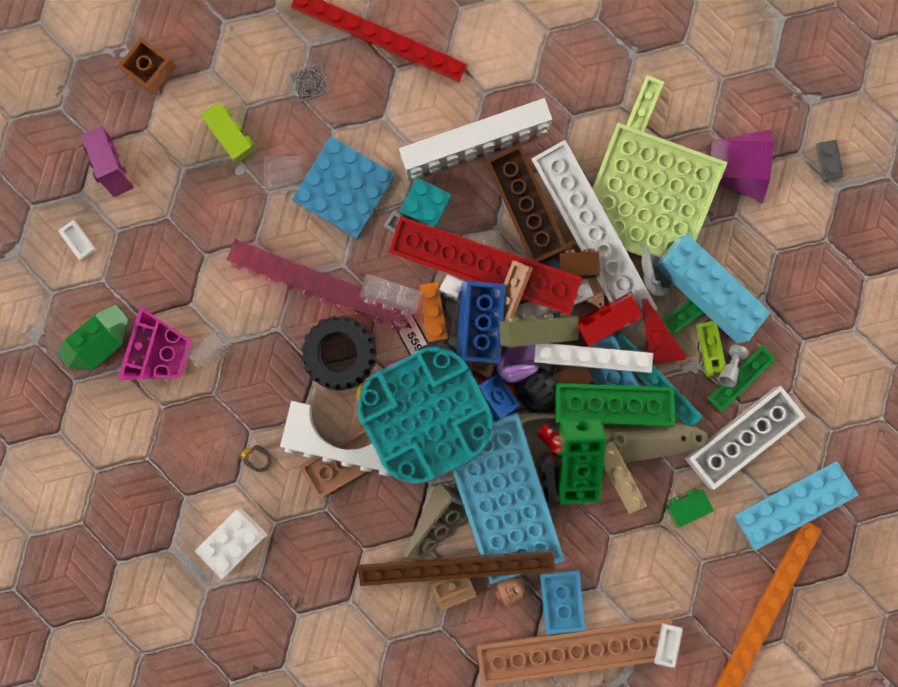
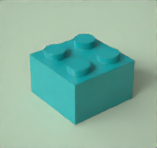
M417 178L400 209V214L403 217L437 228L451 201V194Z

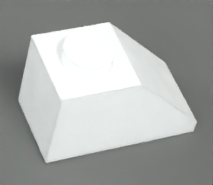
M448 273L439 289L440 295L458 302L461 296V284L467 280Z

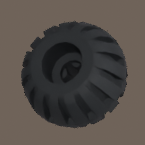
M539 368L532 375L515 384L518 400L532 413H547L556 408V378L545 369Z

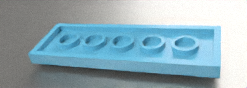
M836 461L734 515V518L755 551L859 495Z

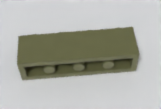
M559 312V316L542 314V317L536 318V315H526L524 319L507 317V321H499L500 345L507 347L579 340L578 316L567 315Z

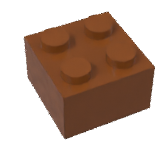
M140 37L117 66L126 76L151 95L157 92L176 68L167 56L142 37Z

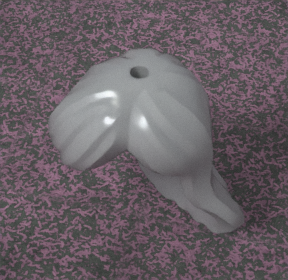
M644 246L641 261L644 271L643 283L650 295L655 297L667 296L675 285L655 267L662 256L650 253L647 246Z

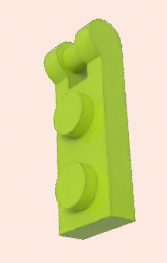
M714 321L697 324L696 328L705 365V374L707 377L714 376L717 373L721 374L726 363L718 326ZM717 360L718 366H712L711 361Z

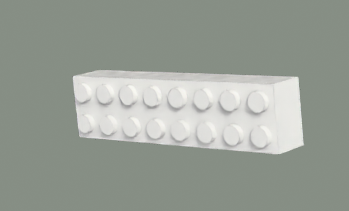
M543 98L399 148L400 157L408 179L412 178L415 180L421 178L427 172L436 173L442 167L456 166L459 164V161L465 159L466 161H471L479 154L488 155L493 153L494 149L500 147L505 149L512 146L514 142L519 141V143L528 141L534 135H537V137L543 136L550 130L552 117L546 100Z

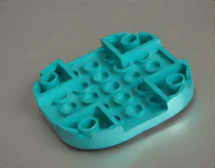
M437 347L418 350L413 355L394 365L374 373L363 385L357 404L361 425L364 426L382 466L392 476L405 482H428L472 460L485 449L492 434L493 420L490 408L468 366L455 353Z

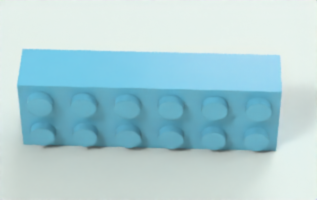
M688 233L677 238L655 265L660 272L737 344L749 341L771 313Z

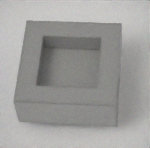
M393 210L383 227L394 234L399 217L402 215Z

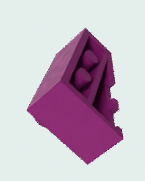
M103 126L81 135L84 141L82 147L86 154L89 155L87 160L91 168H94L95 172L92 174L96 182H101L113 197L133 189L132 182L125 176L127 171L125 167L121 166L118 158L120 156L111 136Z

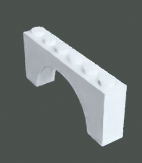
M291 401L280 447L285 448L284 452L296 454V451L304 452L303 456L315 459V455L323 457L322 461L334 463V460L342 461V466L352 468L353 464L361 466L360 470L372 472V469L380 470V475L391 476L382 466L373 444L356 450H346L331 445L320 436L314 426L312 418L313 406Z

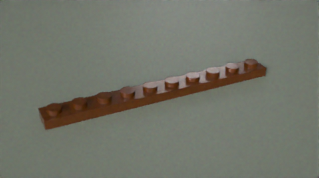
M553 550L375 563L358 566L360 586L555 572Z

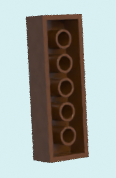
M521 144L487 159V165L529 259L543 263L568 250Z

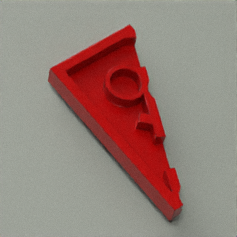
M642 298L647 353H653L652 364L686 360V355L648 299Z

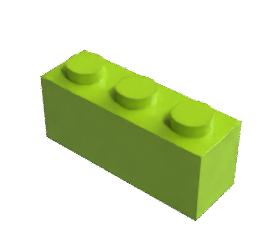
M218 102L202 113L201 117L233 161L238 164L255 152L251 147L254 143L248 135L245 137L242 135L241 131L243 128L237 120L235 122L232 121L230 116L233 114L227 106L222 107Z

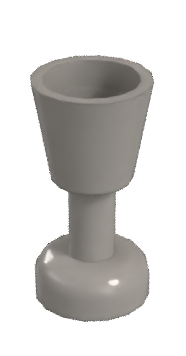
M740 345L730 346L729 355L732 357L731 362L725 366L717 378L719 383L724 386H736L739 372L738 363L740 360H745L749 355V351Z

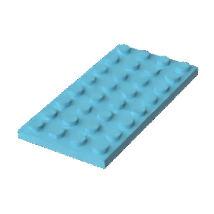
M518 413L504 417L499 421H493L492 434L485 449L472 460L452 470L480 555L553 550L555 564L564 562V556ZM522 574L489 576L488 579L490 584Z

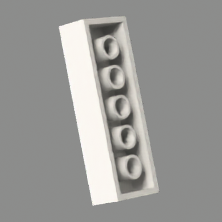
M781 386L774 387L709 438L704 447L695 449L686 456L685 460L708 489L715 490L806 418V416Z

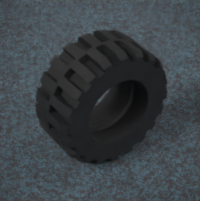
M331 316L327 320L322 319L318 321L319 324L313 325L310 328V333L305 335V343L301 347V351H303L301 359L305 365L304 369L311 376L310 378L325 388L338 391L352 389L363 383L371 375L377 356L376 344L369 331L358 321L346 316ZM334 336L350 338L357 348L355 363L345 371L337 372L330 370L322 360V348Z

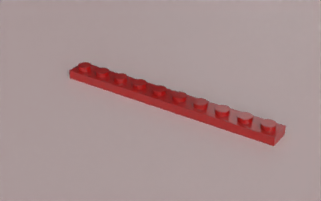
M293 0L291 4L293 10L460 83L467 68V64L324 0Z

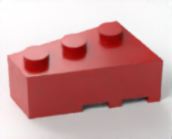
M631 291L581 317L578 328L590 347L606 336L621 330L628 323L633 324L640 320L642 309Z

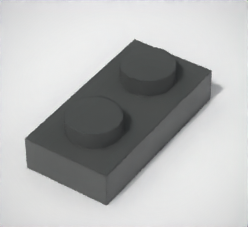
M837 140L817 143L816 149L823 181L844 177Z

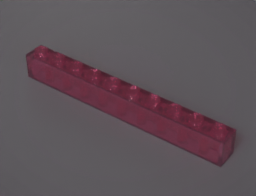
M237 239L234 240L226 259L231 263V267L241 271L244 268L249 270L248 274L259 277V275H263L266 277V281L274 284L277 281L284 284L283 287L292 291L295 288L302 290L301 294L311 298L312 295H315L323 303L329 304L333 302L341 310L347 311V309H351L359 317L365 318V315L372 317L373 322L380 325L385 322L390 324L389 328L399 332L401 329L406 330L414 310L409 305Z

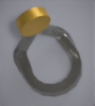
M255 445L251 449L245 448L240 456L244 460V464L256 472H265L272 464L271 454L260 445ZM255 450L265 454L268 459L267 465L263 468L255 467L249 462V455Z

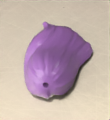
M535 344L515 347L506 346L501 353L500 363H496L497 372L504 381L510 383L520 382L539 369L541 363H534Z

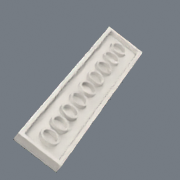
M566 140L532 158L531 160L581 251L583 252L584 249L589 248L599 251L600 277L596 278L609 302L632 291L641 309V299L645 298L648 299L656 311L658 308Z

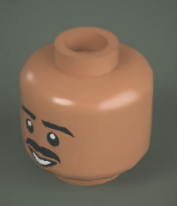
M514 577L499 582L497 584L498 591L495 592L499 603L504 602L506 606H511L521 601L525 593L520 580Z

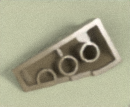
M444 484L438 486L429 498L404 554L406 558L411 560L424 559L437 548V543L444 537L448 538L452 535L451 531L458 525L462 526L468 521V516L458 491Z

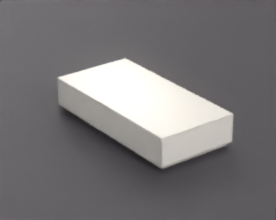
M72 220L58 230L79 261L82 262L97 251L75 220Z
M662 623L654 660L655 664L675 668L683 628Z

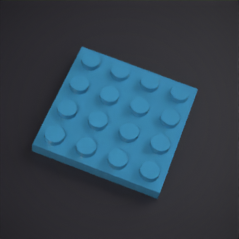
M330 136L292 198V201L358 239L396 174Z

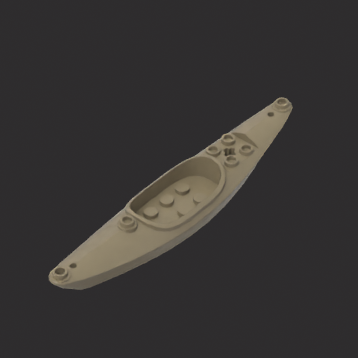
M555 412L518 414L534 466L537 469H541L544 452H552V449L538 437V432L543 425L549 426V429L554 432H560V424L555 423ZM675 424L674 428L602 425L607 438L606 444L613 441L625 463L684 453L704 447L708 441V436L703 430L681 424ZM552 454L554 469H562L563 460Z

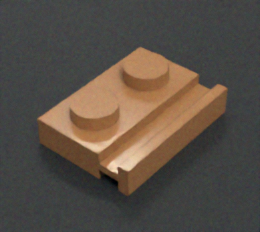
M470 578L438 580L430 584L440 611L477 597Z

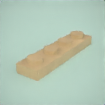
M614 442L607 443L604 458L605 470L628 513L631 514L647 507L646 501Z

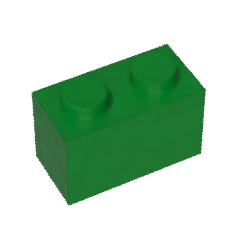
M695 487L686 491L687 495L681 498L675 496L668 500L669 503L665 507L675 527L680 528L714 512L703 489Z

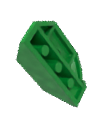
M117 305L105 309L92 316L68 336L57 354L68 368L94 370L124 345L129 319Z

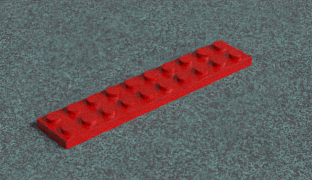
M403 216L399 217L389 249L391 254L472 282L504 284L512 262H520L532 268L521 299L567 315L571 314L583 277Z

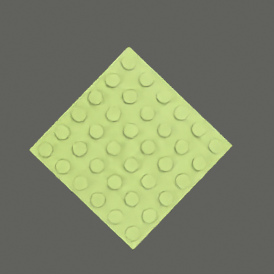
M617 123L592 190L626 251L642 256L644 246H647L650 253L663 256L677 238L687 233L695 241L697 240L728 162Z

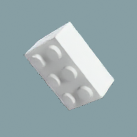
M239 508L195 552L223 579L268 534L243 508Z

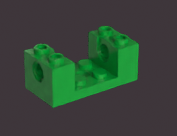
M600 420L560 421L559 439L563 449L562 469H556L555 482L560 504L600 503L607 439Z

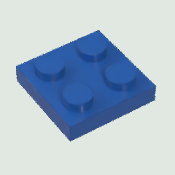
M499 374L478 386L490 408L494 421H499L520 406Z

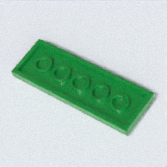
M556 383L555 423L560 424V421L600 420L602 425L674 428V387Z

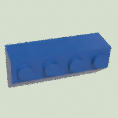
M462 282L457 355L463 361L500 363L499 321H503L505 284Z

